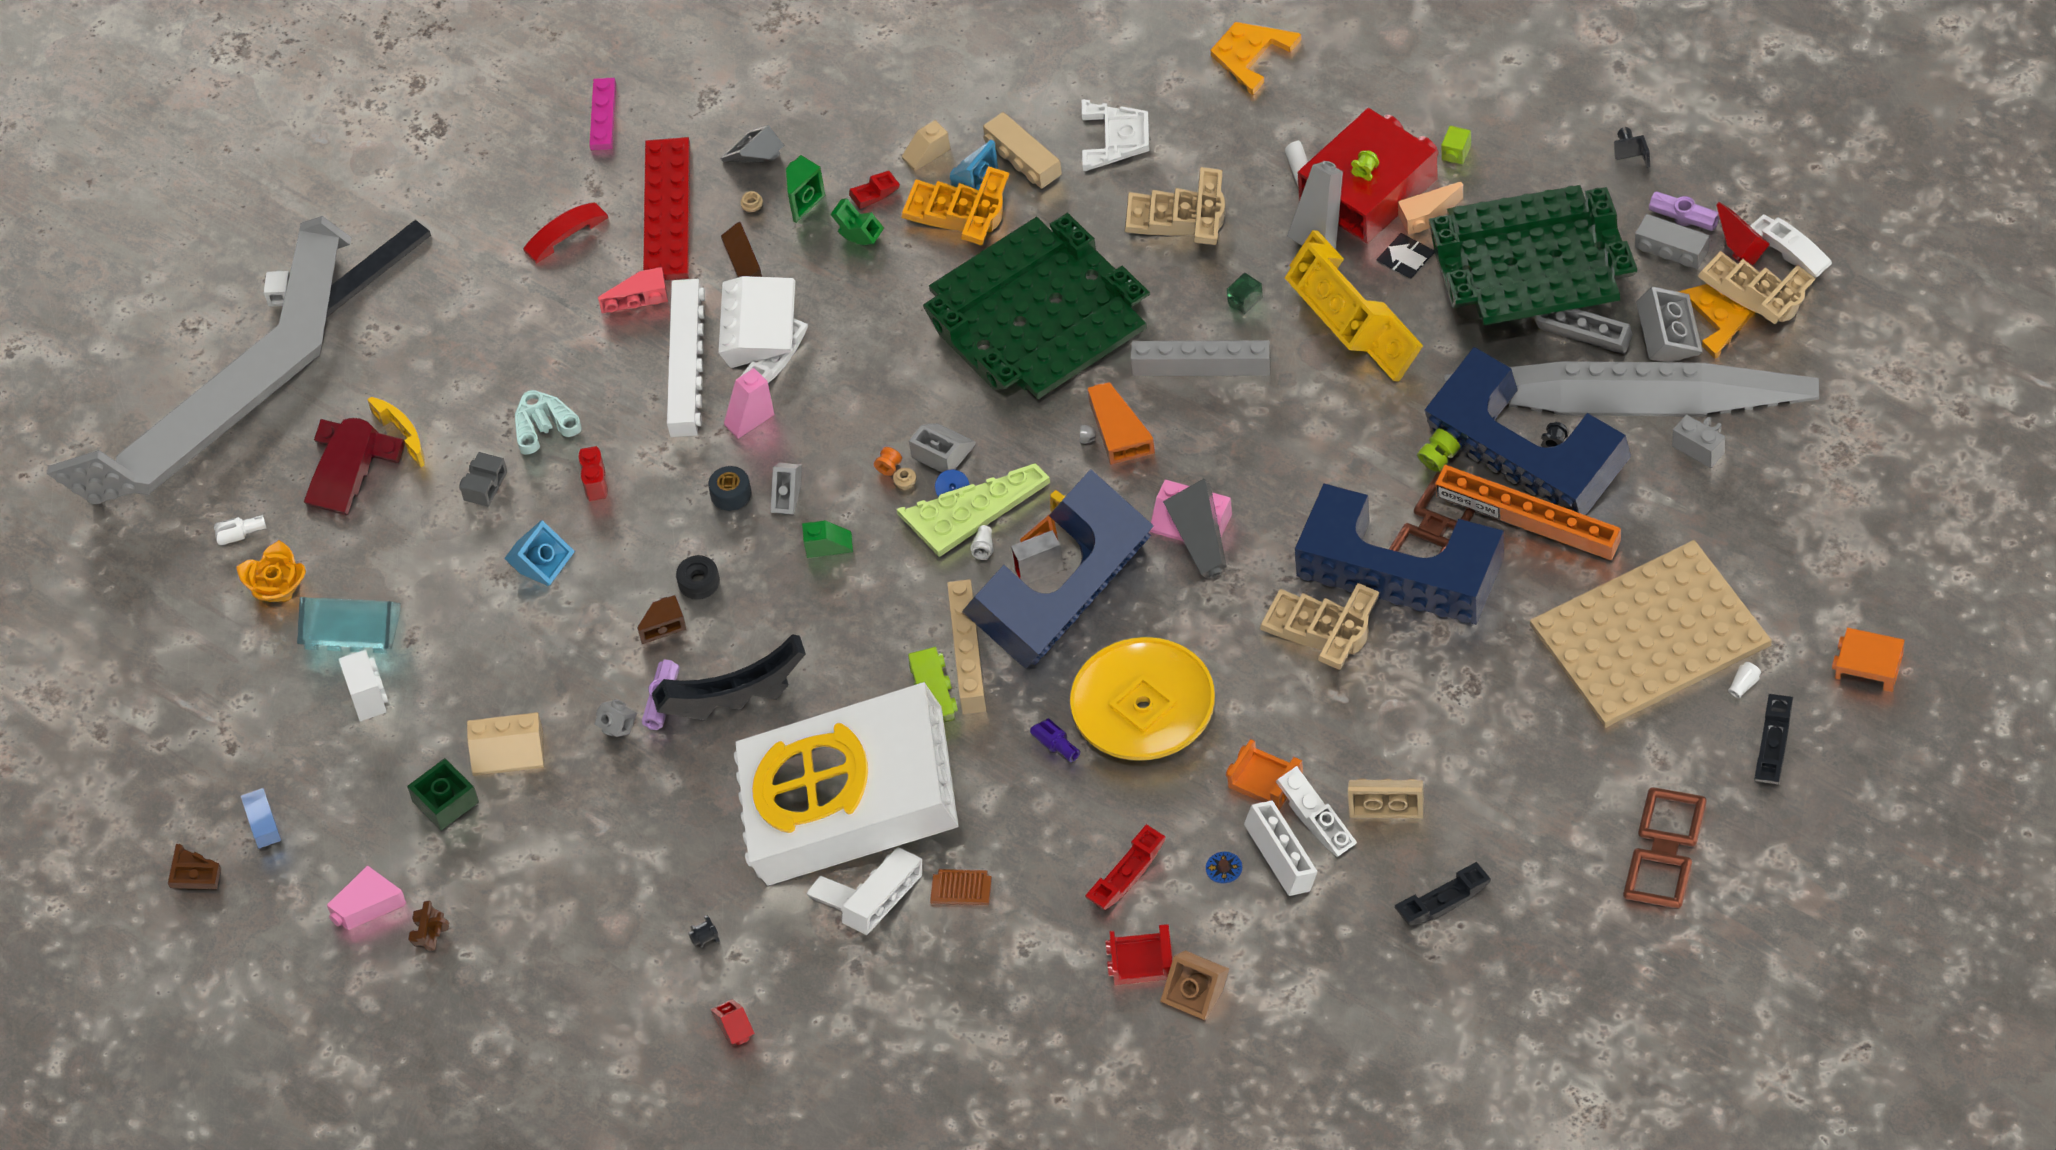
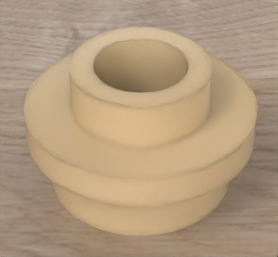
M755 191L746 192L742 196L741 207L744 211L755 212L763 205L762 197Z
M901 468L893 475L894 484L901 490H909L916 482V473L910 468Z

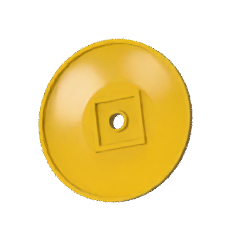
M1140 637L1113 643L1101 649L1087 660L1073 682L1070 705L1076 727L1091 745L1106 754L1122 759L1152 760L1180 751L1191 744L1203 732L1214 710L1215 691L1209 670L1192 651L1169 640ZM1140 702L1149 703V706L1146 708H1140L1137 705Z

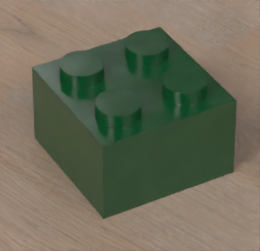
M446 758L407 786L412 802L441 831L479 803L474 786Z

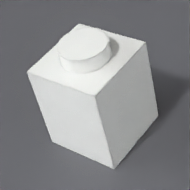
M289 271L266 273L264 295L268 307L283 306L290 275Z

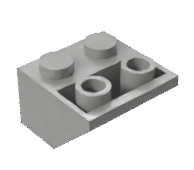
M938 423L921 425L909 440L911 457L940 472L951 469L955 470L976 444L975 441Z

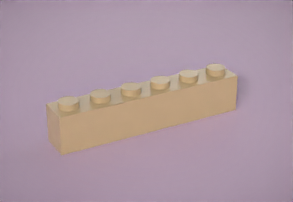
M971 579L947 582L962 713L964 715L986 712L977 625L962 612L974 598Z

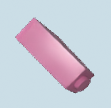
M755 368L735 380L724 421V426L739 439L775 415L768 381Z
M366 866L327 904L330 912L329 918L335 925H342L347 930H351L403 907L406 901L401 889L371 867Z

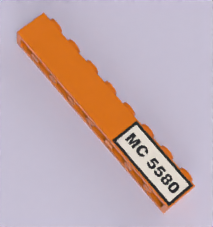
M1444 465L1435 483L1436 497L1611 561L1621 542V528L1448 465Z

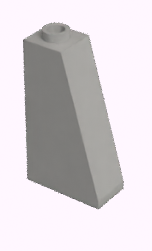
M1323 161L1314 164L1311 168L1287 237L1300 245L1304 244L1312 230H1316L1336 249L1343 172L1337 169L1336 165L1332 162Z

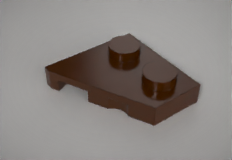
M176 844L168 885L170 888L217 889L221 867L219 863L211 859H205L203 855L197 852L192 853L184 849L181 844Z

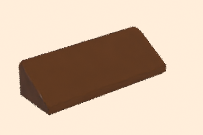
M738 222L721 235L737 277H762L760 266L741 222Z

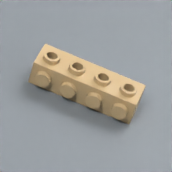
M1004 112L983 125V139L985 143L989 140L995 141V148L1003 159L1010 161L1017 171L1024 173L1032 184L1035 183L1042 189L1062 175L1060 160Z

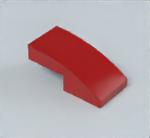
M885 171L870 176L869 183L850 188L849 196L857 207L862 209L886 198L900 188V184L890 171Z

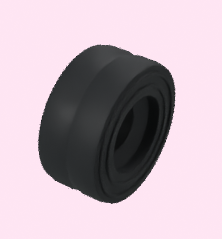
M695 555L688 557L679 564L676 571L679 590L690 599L707 598L719 586L720 577L717 566L712 559L706 556ZM695 574L704 575L700 581L692 580Z

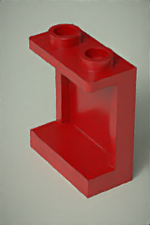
M1169 924L1159 925V933L1115 937V932L1109 931L1110 940H1105L1106 953L1112 956V961H1107L1108 975L1114 977L1115 985L1167 980L1173 961Z

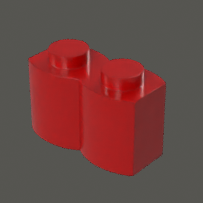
M597 446L582 448L579 451L578 457L585 495L589 501L606 499L608 488L600 449Z

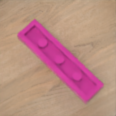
M615 77L593 79L589 143L591 151L613 149Z

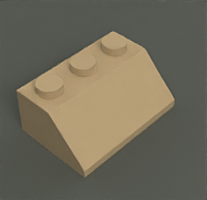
M538 712L467 721V740L473 776L544 768L543 727Z
M1363 778L1349 780V818L1423 819V780H1367Z

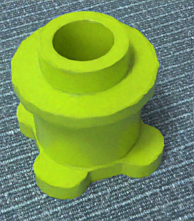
M1361 151L1358 154V160H1353L1351 163L1353 166L1351 173L1356 177L1359 176L1370 181L1373 178L1372 170L1379 165L1377 155L1372 151Z

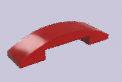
M596 202L577 206L559 215L541 228L524 246V252L537 264L554 253L553 246L586 225L592 229L609 217Z
M1146 824L1131 841L1132 847L1104 880L1100 878L1085 897L1103 910L1114 905L1144 874L1161 849L1166 837Z

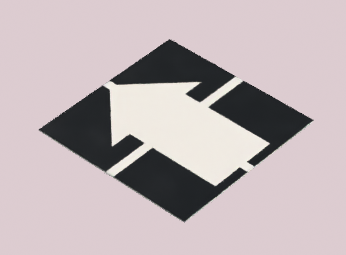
M1400 233L1376 261L1412 279L1435 252L1422 243Z

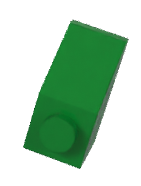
M826 520L802 523L803 541L807 558L853 553L852 533L850 530Z

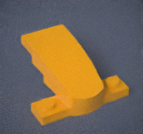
M988 166L979 190L961 183L958 184V187H954L937 181L936 185H932L915 179L901 218L939 228L962 231V240L983 245L987 232L995 230L1002 221V194L1008 181L1009 173Z

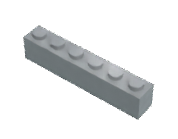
M1270 340L1132 341L1133 376H1270Z

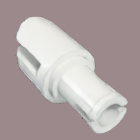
M263 514L245 520L236 517L214 524L218 545L246 539L245 536L249 533L267 529Z

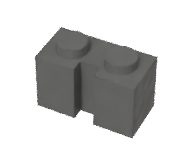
M478 452L475 460L473 459L469 465L470 473H467L461 479L459 489L464 501L489 507L507 474V468L504 458Z

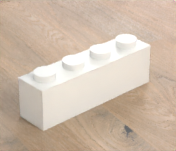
M1273 800L1252 804L1244 826L1288 896L1310 892L1318 871Z
M899 847L891 854H888L883 863L871 872L869 878L857 887L856 892L843 902L841 907L842 923L868 935L922 876V858Z

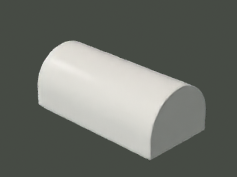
M1299 140L1290 143L1285 148V154L1297 186V171L1308 162Z

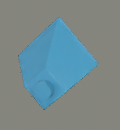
M989 140L962 160L957 167L953 168L950 173L951 186L958 187V184L961 183L979 190L988 166L998 169L995 141Z
M541 520L515 543L504 559L521 575L549 586L575 551Z

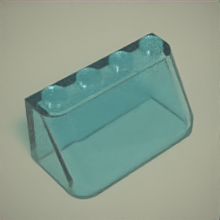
M300 597L297 644L304 645L305 650H319V646H327V651H341V647H350V652H360L364 648H373V653H387V649H392L401 603Z

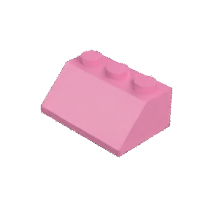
M1169 480L1164 481L1156 497L1151 520L1154 526L1150 532L1183 541L1163 501L1189 486ZM1212 493L1220 535L1222 537L1232 516L1231 498Z

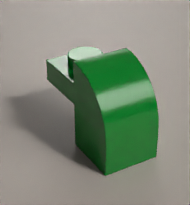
M847 198L841 199L830 214L840 226L837 232L848 241L859 245L874 244L884 230V227L872 212L860 214Z

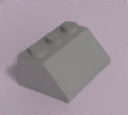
M1651 287L1636 301L1649 359L1673 362L1700 355L1703 352L1689 294Z

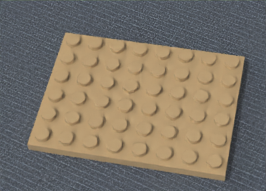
M1695 540L1530 620V626L1605 728L1770 647L1772 643L1770 637Z

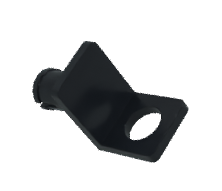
M1625 127L1626 133L1623 128L1619 129L1617 135L1620 140L1614 141L1615 159L1619 160L1642 155L1646 167L1650 168V151L1644 135L1633 137L1630 128Z

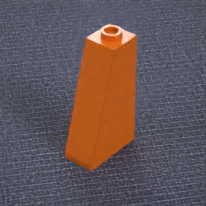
M1110 382L1087 388L1089 403L1110 465L1155 454L1152 435Z

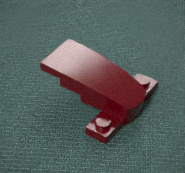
M361 418L343 419L341 424L320 419L314 441L327 445L312 477L304 503L348 515L354 495L358 496L363 476L368 474L372 456L399 463L405 441L401 438L380 434L369 422Z

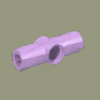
M1654 192L1649 204L1650 211L1674 218L1676 224L1680 226L1692 224L1713 231L1717 227L1720 218L1717 211L1696 205L1694 200L1688 196L1675 198L1660 192Z
M664 659L662 662H659L654 681L649 685V698L642 718V724L651 730L663 728L666 714L657 712L652 692L663 679L677 680L680 668L672 660Z

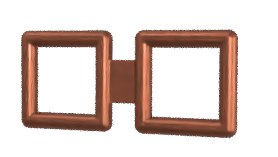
M1440 472L1435 474L1413 510L1414 514L1424 518L1421 524L1417 527L1410 523H1405L1389 550L1398 552L1409 534L1442 546L1439 553L1446 548L1449 539L1443 537L1447 528L1454 530L1457 521L1426 509V506L1436 492L1435 483ZM1466 508L1460 519L1470 522L1476 511Z
M1651 787L1648 790L1638 835L1642 838L1653 839L1654 841L1651 850L1636 848L1633 851L1623 892L1625 899L1672 908H1680L1682 906L1692 860L1689 857L1677 855L1679 844L1692 847L1697 844L1707 802L1704 796ZM1656 798L1695 805L1688 836L1649 829ZM1642 859L1681 866L1674 898L1634 890Z

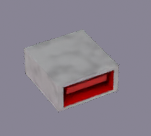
M1053 530L1011 546L1015 572L1018 578L1025 584L1064 570L1060 543Z

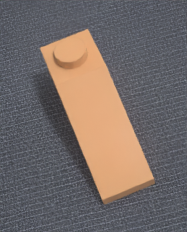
M1462 182L1398 201V216L1407 234L1419 233L1429 229L1430 218L1444 216L1447 214L1448 208H1453L1462 201Z

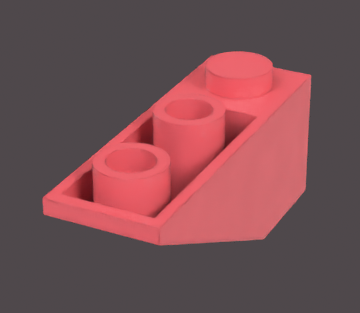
M662 267L639 271L600 295L598 300L601 312H615L668 302Z

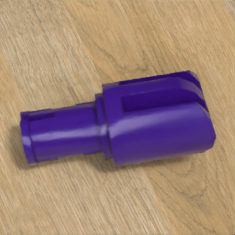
M1048 718L1031 727L1030 733L1051 752L1058 751L1071 763L1079 757L1080 750L1067 740L1066 732Z

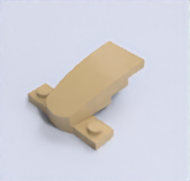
M1200 167L1198 192L1175 188V193L1152 190L1151 195L1129 192L1125 232L1168 236L1194 235V242L1216 245L1218 231L1225 219V199L1221 192L1223 170Z
M1721 251L1698 275L1700 279L1723 295L1763 315L1765 319L1770 320L1774 324L1778 321L1784 322L1795 317L1805 297V291L1816 279L1797 265L1781 281L1766 267L1759 272L1744 259L1737 264Z
M1357 583L1344 608L1326 598L1321 602L1304 593L1299 597L1280 589L1261 623L1260 630L1301 645L1320 649L1322 652L1319 655L1318 661L1341 670L1348 655L1357 653L1367 641L1369 615L1379 597V592Z

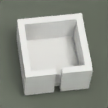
M363 650L339 658L359 721L387 713L384 703H387L388 699L374 657L369 658L367 651Z

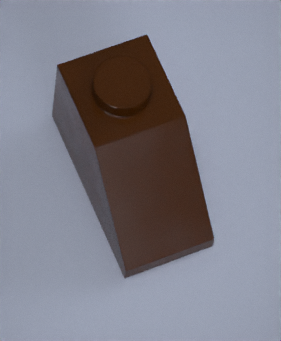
M675 595L661 598L651 604L637 627L642 644L687 630Z

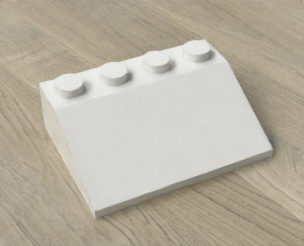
M742 276L723 282L719 354L730 368L792 352L795 298L794 278Z

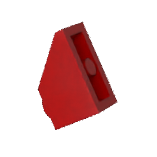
M734 999L710 1009L727 1041L732 1045L735 1043L736 1045L743 1044L750 1039L749 1036L755 1034L744 1008Z

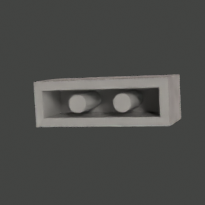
M1646 214L1635 233V248L1681 263L1684 266L1698 269L1709 251L1710 235Z

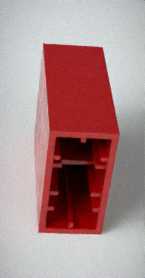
M1368 107L1297 171L1299 201L1312 166L1323 161L1332 162L1336 165L1337 169L1343 172L1338 226L1368 244L1398 217V201L1424 193L1438 180V149L1429 138L1425 136L1417 138L1405 131L1402 124L1394 116L1387 114L1383 117ZM1361 151H1372L1379 159V165L1371 172L1373 178L1370 181L1359 176L1356 177L1351 173L1353 169L1351 163L1353 160H1358V154Z

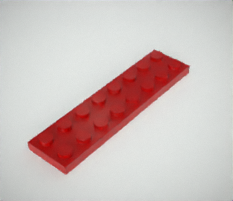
M689 137L645 140L643 270L662 267L665 281L689 279L690 140Z

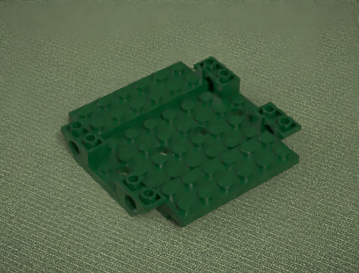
M1581 185L1476 204L1460 205L1448 208L1447 216L1429 219L1435 256L1452 308L1475 304L1484 325L1620 301V292L1615 279L1631 277L1637 273V266L1628 242L1622 241L1619 233L1617 212L1607 187L1585 191V196Z
M1068 212L1050 223L1052 231L1036 216L929 285V290L935 297L924 303L923 308L938 334L992 389H1006L1016 382L1024 391L1029 390L1037 399H1040L1147 329L1146 322L1131 307L1148 297L1150 292L1123 265L1115 269L1096 250L1095 238ZM1091 275L1097 276V278L1094 280L1087 279V277ZM1055 298L1062 300L1059 303L1051 302ZM1017 322L1026 323L1023 326H1015ZM982 345L989 346L986 350L978 349Z

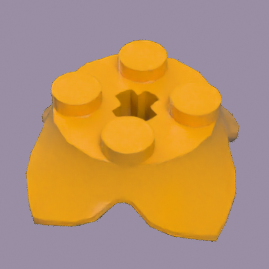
M280 540L267 547L260 561L246 560L236 566L240 581L252 591V595L259 600L268 602L289 601L306 574L304 565L302 563H295L291 549Z

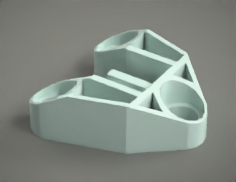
M536 390L525 392L515 413L516 434L520 453L527 455L536 452L540 448L533 422L537 425L540 433L544 432L546 434L552 428L548 416H550L557 430L563 436L571 437L577 435L582 430L577 414L557 397ZM530 399H538L536 404H527V401Z

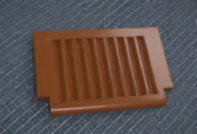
M939 869L938 874H933L930 903L989 905L992 876H988V870Z

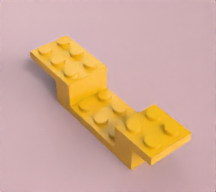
M1312 230L1289 266L1291 268L1284 278L1349 350L1368 352L1393 381L1399 382L1423 345L1384 302L1367 301L1338 270L1344 258L1319 231Z

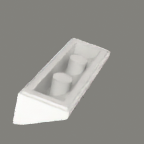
M819 876L809 889L807 895L815 901L841 911L843 902L850 898L856 890Z

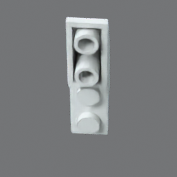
M1763 214L1751 225L1757 233L1770 243L1769 246L1782 253L1784 260L1795 266L1799 265L1814 277H1818L1832 264L1825 253L1811 240L1779 217L1773 220Z
M1297 766L1277 779L1276 783L1290 801L1288 803L1311 833L1331 853L1338 857L1357 844L1331 806L1324 804Z

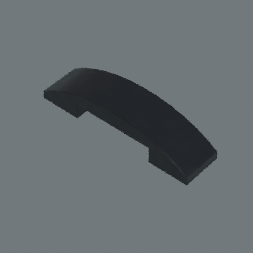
M1768 695L1754 781L1779 785L1792 711L1793 697Z
M1475 862L1456 872L1455 879L1419 898L1415 894L1396 904L1395 909L1408 925L1424 923L1440 917L1468 901L1491 882V878Z

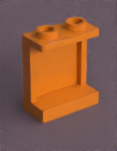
M1847 627L1845 637L1840 636L1837 650H1840L1839 656H1834L1832 669L1836 670L1835 679L1840 680L1842 673L1882 681L1884 682L1883 690L1893 692L1904 654L1905 640Z
M1250 739L1247 745H1243L1239 750L1235 763H1231L1227 769L1228 788L1260 802L1273 800L1278 810H1280L1287 797L1276 781L1296 766L1303 774L1302 760L1293 757L1289 763L1257 749L1255 741Z

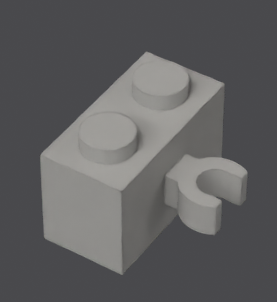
M1686 414L1673 429L1672 447L1712 468L1725 453V436L1720 433L1721 423H1718L1715 427H1710V417L1701 423Z

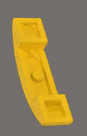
M374 397L368 398L371 413L383 426L390 422L396 426L406 438L404 441L408 454L420 467H423L425 465L424 453L416 429L403 412L390 403Z

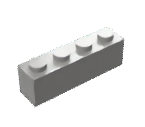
M1579 309L1537 315L1535 318L1541 330L1621 354H1626L1633 336L1629 324Z

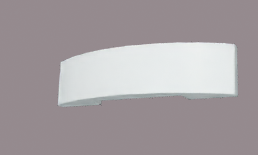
M793 319L792 352L763 359L757 363L752 361L742 375L755 368L768 383L772 381L782 371L797 350L808 328V324Z

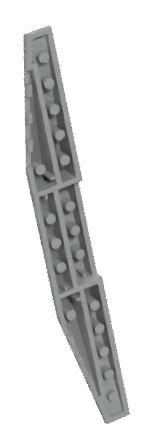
M1560 361L1510 367L1518 391L1507 404H1509V407L1518 408V405L1531 407L1532 411L1542 412V410L1554 411L1556 415L1585 416L1589 413L1592 416L1685 417L1687 414L1690 417H1703L1711 412L1720 411V414L1731 413L1732 409L1744 408L1745 410H1751L1753 406L1766 404L1767 407L1778 406L1779 402L1789 401L1792 404L1819 400V378L1708 363ZM1452 374L1445 375V383Z

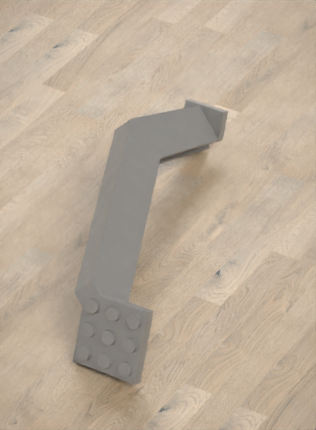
M323 216L300 223L279 325L116 456V461L100 450L49 465L47 475L94 505L128 494L149 495L320 355L337 249L350 245L351 237Z

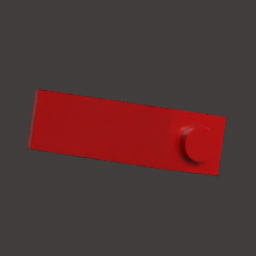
M1718 202L1716 205L1727 246L1734 252L1732 256L1739 262L1744 259L1749 264L1754 265L1770 243L1732 209Z

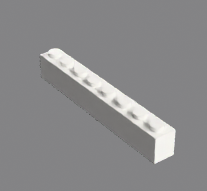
M699 279L672 280L667 426L670 437L698 436V426H702L701 413H698V408H702V396L699 394V390H703L702 376H699V372H703V360L700 358V354H704L703 341H700V337L704 336V324L701 323V319L705 318L704 305H701V301H705V289L700 287Z

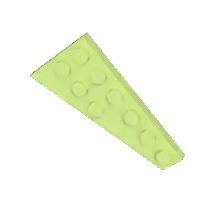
M1034 463L1010 471L1007 476L995 479V477L986 479V483L977 486L971 484L941 494L937 499L928 502L925 500L916 502V506L907 509L905 507L898 508L897 515L940 557L978 532L980 526H987L1048 485L1050 477Z

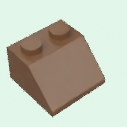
M1185 950L1173 958L1160 1002L1206 1020L1223 992L1229 968Z

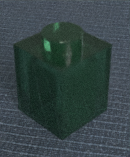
M1245 272L1227 288L1228 304L1233 309L1239 310L1244 314L1263 298L1262 283Z

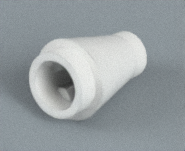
M982 525L978 528V532L970 546L973 557L978 560L988 559L994 551L991 535L992 529L989 526Z
M1750 662L1740 665L1728 692L1735 698L1740 699L1748 689L1760 680V669Z

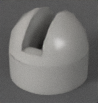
M1081 425L1080 443L1088 444L1093 442L1096 438V430L1092 426Z

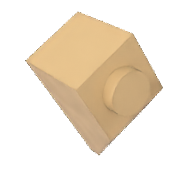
M936 120L917 130L904 151L902 159L914 171L919 170L951 150L948 132Z

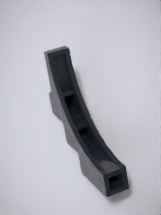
M792 634L781 646L766 657L728 674L700 680L679 681L663 679L652 692L657 712L706 720L717 706L741 710L752 696L777 700L789 685L786 677L806 655L800 636Z

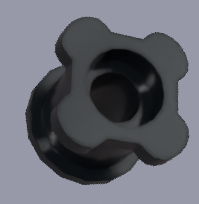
M1560 422L1549 423L1546 427L1547 433H1543L1541 436L1543 440L1541 447H1555L1563 443L1569 434L1566 426Z
M708 915L704 916L705 922L697 926H690L691 931L688 934L694 946L698 944L702 948L704 943L713 939L716 943L720 942L718 931Z

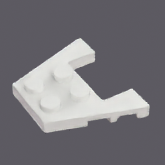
M1081 100L1082 120L1105 119L1106 144L1104 149L1082 150L1083 171L1149 151L1148 111L1122 106L1118 109L1107 107V103L1097 105L1090 103V100Z

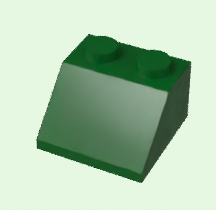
M802 155L790 162L786 168L787 192L792 218L795 223L826 196L821 167Z

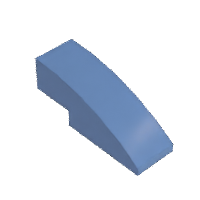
M264 788L242 795L241 799L258 849L281 841Z

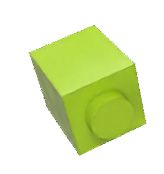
M1449 126L1441 144L1442 160L1463 165L1471 147V130Z

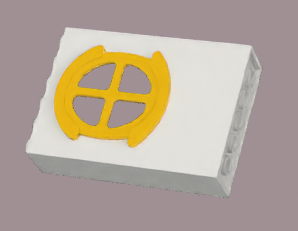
M925 682L736 741L734 758L739 769L736 772V777L741 787V792L738 793V796L743 806V812H741V819L745 826L743 839L748 849V852L745 853V858L748 866L754 868L757 877L762 878L767 886L959 827L942 707ZM830 747L839 750L845 755L846 761L844 764L820 772H814L812 751ZM803 754L805 774L801 778L773 785L774 776L783 763L789 758ZM848 773V780L841 792L827 804L818 806L816 784L819 781ZM803 786L807 787L809 808L806 811H788L775 803L776 795Z

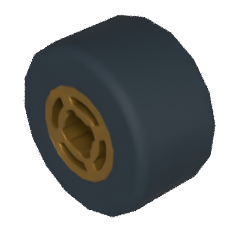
M736 466L721 467L714 471L709 478L708 487L711 501L716 507L721 510L733 511L742 508L749 502L752 494L749 477L743 469Z

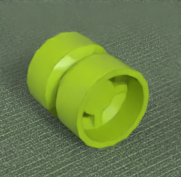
M1436 429L1429 438L1430 444H1424L1417 453V457L1427 468L1433 472L1441 473L1444 465H1447L1449 462L1448 458H1453L1461 446L1448 432Z

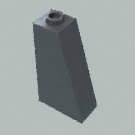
M1202 479L1164 500L1163 503L1201 575L1205 578H1214L1220 575L1222 569L1226 568L1227 565L1212 489L1209 482Z

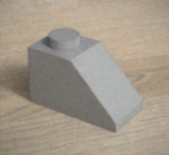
M778 463L773 466L772 513H795L801 489V464Z

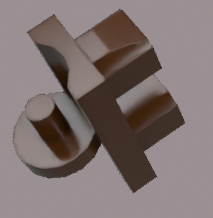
M424 901L422 909L413 912V922L419 928L409 933L408 940L414 946H424L428 951H435L437 938L441 935V932L449 929L450 923L444 918V913L432 906L431 901Z

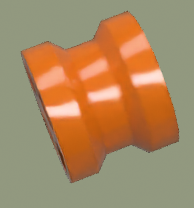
M883 447L880 457L874 461V467L880 473L892 476L896 471V466L901 463L902 456L891 447Z

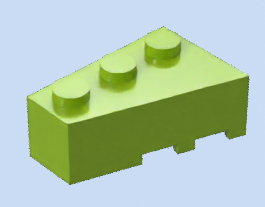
M936 647L909 653V668L913 674L914 685L925 682L942 707L944 723L955 720L954 712H957L958 708L955 697L950 698L948 690L952 689L949 676H944L942 668L946 667L943 654H938Z

